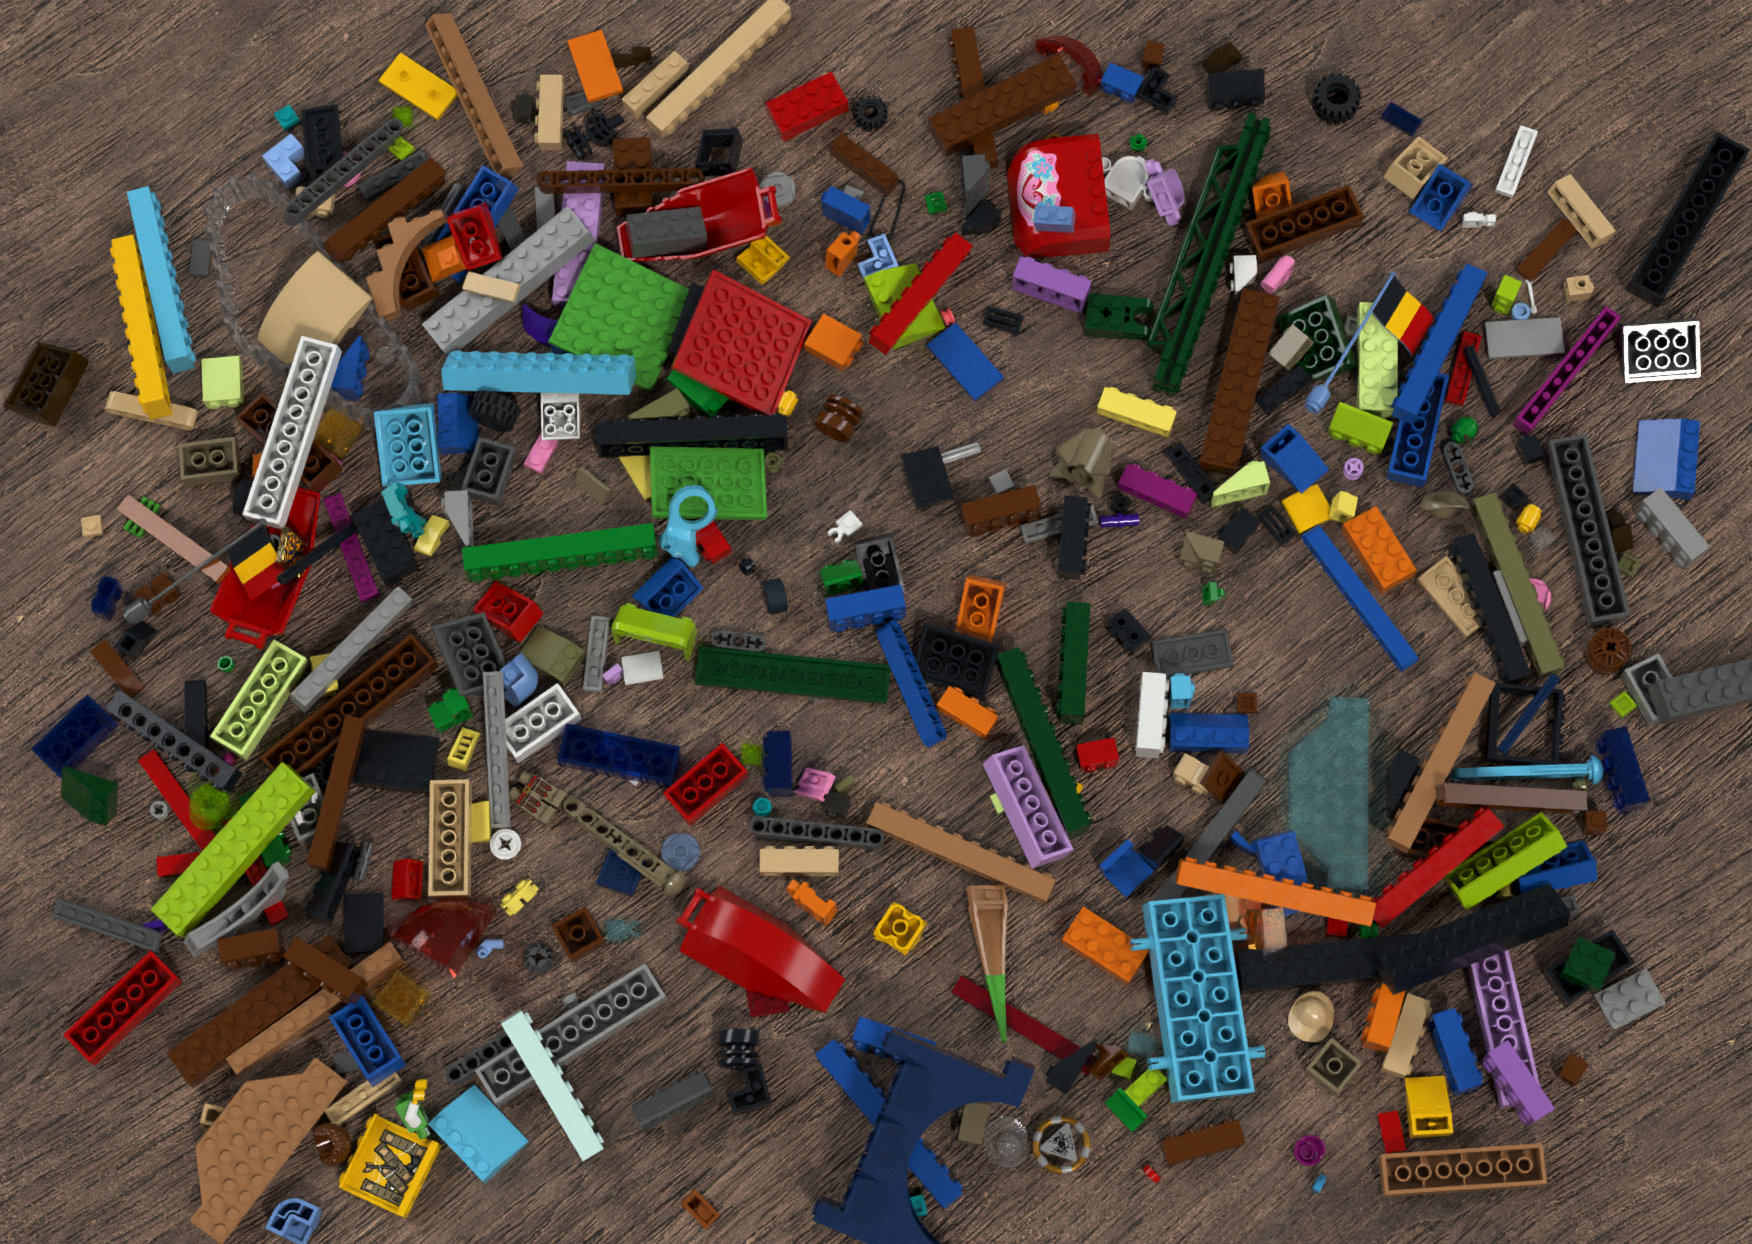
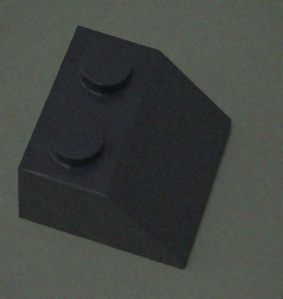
M1168 825L1163 829L1159 827L1152 835L1154 838L1150 842L1146 841L1139 848L1141 851L1139 856L1155 872L1183 845L1185 839L1183 834Z

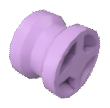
M1357 458L1347 460L1343 468V474L1346 479L1352 481L1359 479L1363 472V463Z

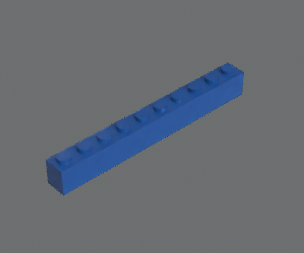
M1466 264L1464 270H1459L1456 277L1458 282L1457 284L1453 283L1449 294H1451L1450 298H1445L1442 304L1444 309L1442 312H1438L1435 318L1437 323L1435 326L1432 325L1427 336H1430L1429 339L1424 340L1420 348L1422 350L1421 355L1417 354L1414 359V369L1410 368L1407 373V383H1402L1398 392L1400 396L1399 398L1395 397L1391 405L1394 408L1393 417L1412 425L1414 424L1485 282L1488 272Z
M833 1039L818 1051L815 1057L874 1126L878 1114L884 1113L880 1110L884 1103L883 1097H885V1094L879 1087H873L870 1083L873 1081L866 1072L862 1073L857 1068L860 1065L853 1056L849 1058L845 1053L847 1051L845 1046L840 1041L836 1043ZM920 1137L912 1151L908 1168L941 1208L945 1210L963 1195L961 1191L963 1187L956 1179L952 1181L948 1176L949 1170L943 1163L939 1165L936 1162L935 1158L937 1156L930 1148L926 1150L922 1145L924 1141Z

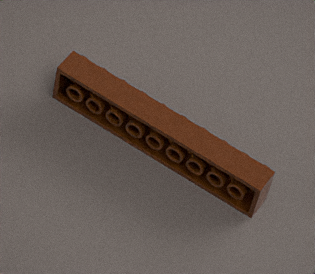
M1243 288L1199 466L1203 470L1231 477L1237 472L1280 296Z
M411 633L260 756V758L272 772L283 762L291 766L302 778L306 777L320 765L321 761L324 762L325 758L330 757L336 752L345 715L365 718L368 726L439 668L436 661Z
M327 934L312 945L349 970L354 968L330 934ZM285 965L166 1054L188 1085L194 1088L227 1064L226 1057L320 992L323 988L319 985V982L317 981L315 984L302 974L303 971L297 973L288 965Z

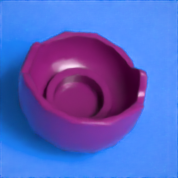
M1306 1135L1297 1140L1293 1152L1295 1159L1301 1165L1313 1166L1321 1162L1324 1153H1326L1324 1141L1318 1136Z

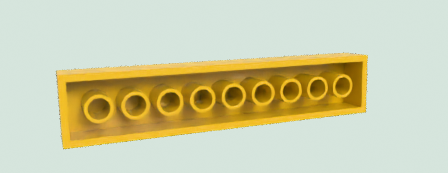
M134 235L112 239L110 253L112 258L115 259L113 269L115 274L118 275L116 285L118 290L121 291L119 301L125 311L122 312V317L128 327L125 329L127 339H130L128 350L134 360L131 361V366L137 378H134V382L140 392L137 395L139 405L142 406L144 414H148L151 420L173 415L153 306L139 245Z

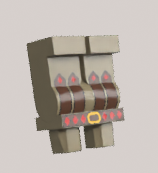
M523 772L518 781L525 785V788L521 792L513 787L509 792V798L514 801L516 807L548 828L557 815V811L561 809L564 801L568 798V794L536 774L532 776Z

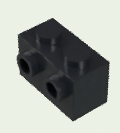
M1126 608L1122 609L1107 622L1108 634L1121 642L1120 646L1126 653L1130 652L1133 655L1150 641L1151 635Z

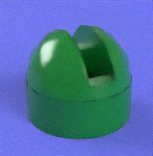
M223 656L218 660V667L221 671L229 673L234 669V661L229 656Z

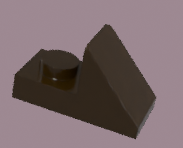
M1230 42L1222 49L1217 47L1202 64V67L1208 74L1223 73L1242 59L1243 55Z
M1622 511L1606 515L1615 553L1633 549L1631 525H1626Z

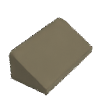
M579 468L574 481L575 484L603 505L611 496L610 488L585 468Z

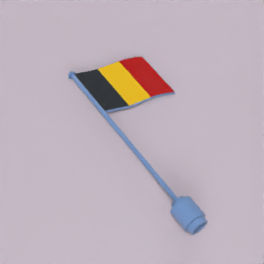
M1395 272L1389 273L1390 277L1325 384L1315 385L1305 400V408L1309 412L1318 414L1324 408L1331 396L1327 386L1372 313L1382 326L1398 339L1413 356L1434 318L1418 300L1405 290L1396 279Z

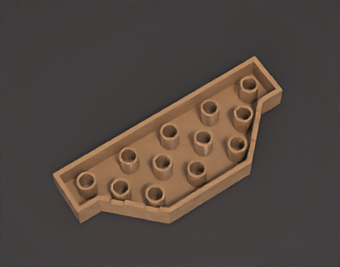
M313 1057L302 1073L244 1081L195 1145L201 1204L191 1215L189 1221L217 1242L223 1244L347 1081L316 1057Z

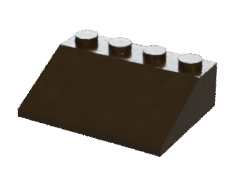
M38 342L3 407L39 423L55 427L89 361L76 351Z

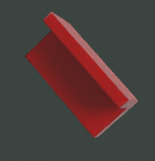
M406 858L393 862L392 900H421L423 861Z

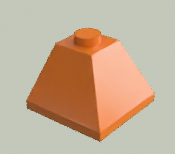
M1283 171L1265 175L1252 186L1256 219L1292 206L1289 179Z
M453 235L422 247L432 282L466 269Z

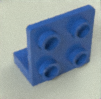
M1129 839L1099 866V871L1124 897H1128L1154 872L1134 851V844Z

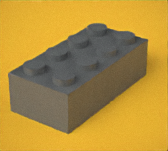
M701 207L629 214L626 216V232L632 258L706 250L707 232Z

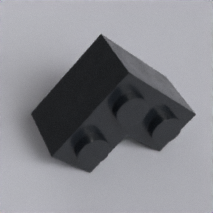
M762 1064L742 1069L747 1089L728 1094L734 1117L773 1106Z

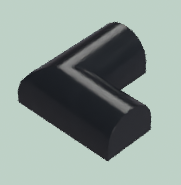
M1154 66L1137 92L1136 98L1169 115L1177 101V97L1162 90L1170 74Z

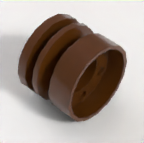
M830 394L823 405L825 411L819 412L814 426L826 436L847 443L854 433L855 429L853 426L858 425L859 419L862 418L864 412L852 401L839 395Z
M1604 628L1599 630L1588 643L1584 653L1585 661L1593 672L1600 675H1612L1618 672L1629 658L1631 644L1628 637L1621 630Z

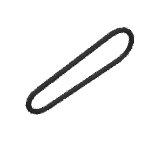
M900 179L899 182L903 185V190L896 212L895 220L893 223L892 231L889 237H887V240H889L894 234L895 226L897 223V219L899 216L900 208L906 190L905 183ZM883 195L877 213L870 227V234L872 238L875 237L873 234V227L875 225L879 212L886 198L885 195Z

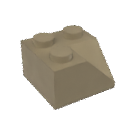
M1187 532L1179 564L1186 569H1199L1204 574H1216L1224 541Z

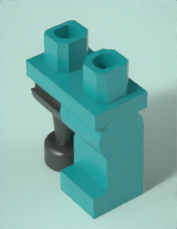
M397 482L381 491L389 513L393 517L391 519L392 524L400 527L403 533L411 532L414 538L425 533L423 525L427 521L422 517V513L419 510L414 509L411 503L413 499L411 491L407 490L406 486Z

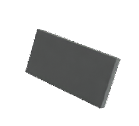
M1227 629L1151 641L1156 673L1166 674V678H1170L1178 673L1189 675L1234 667Z

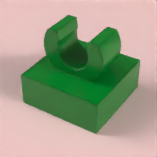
M943 191L925 195L929 215L947 211Z
M1209 582L1202 587L1203 606H1211L1218 600H1221V597H1225V590L1217 589V582Z

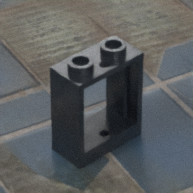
M739 129L703 130L695 162L696 168L702 171L703 176H724L736 172L743 144V138ZM731 146L728 161L708 162L712 147Z

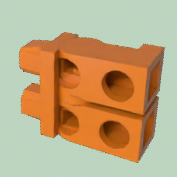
M793 879L786 888L797 907L802 906L807 913L825 926L829 924L838 912L834 901L831 899L827 903L823 901L805 881L800 884Z

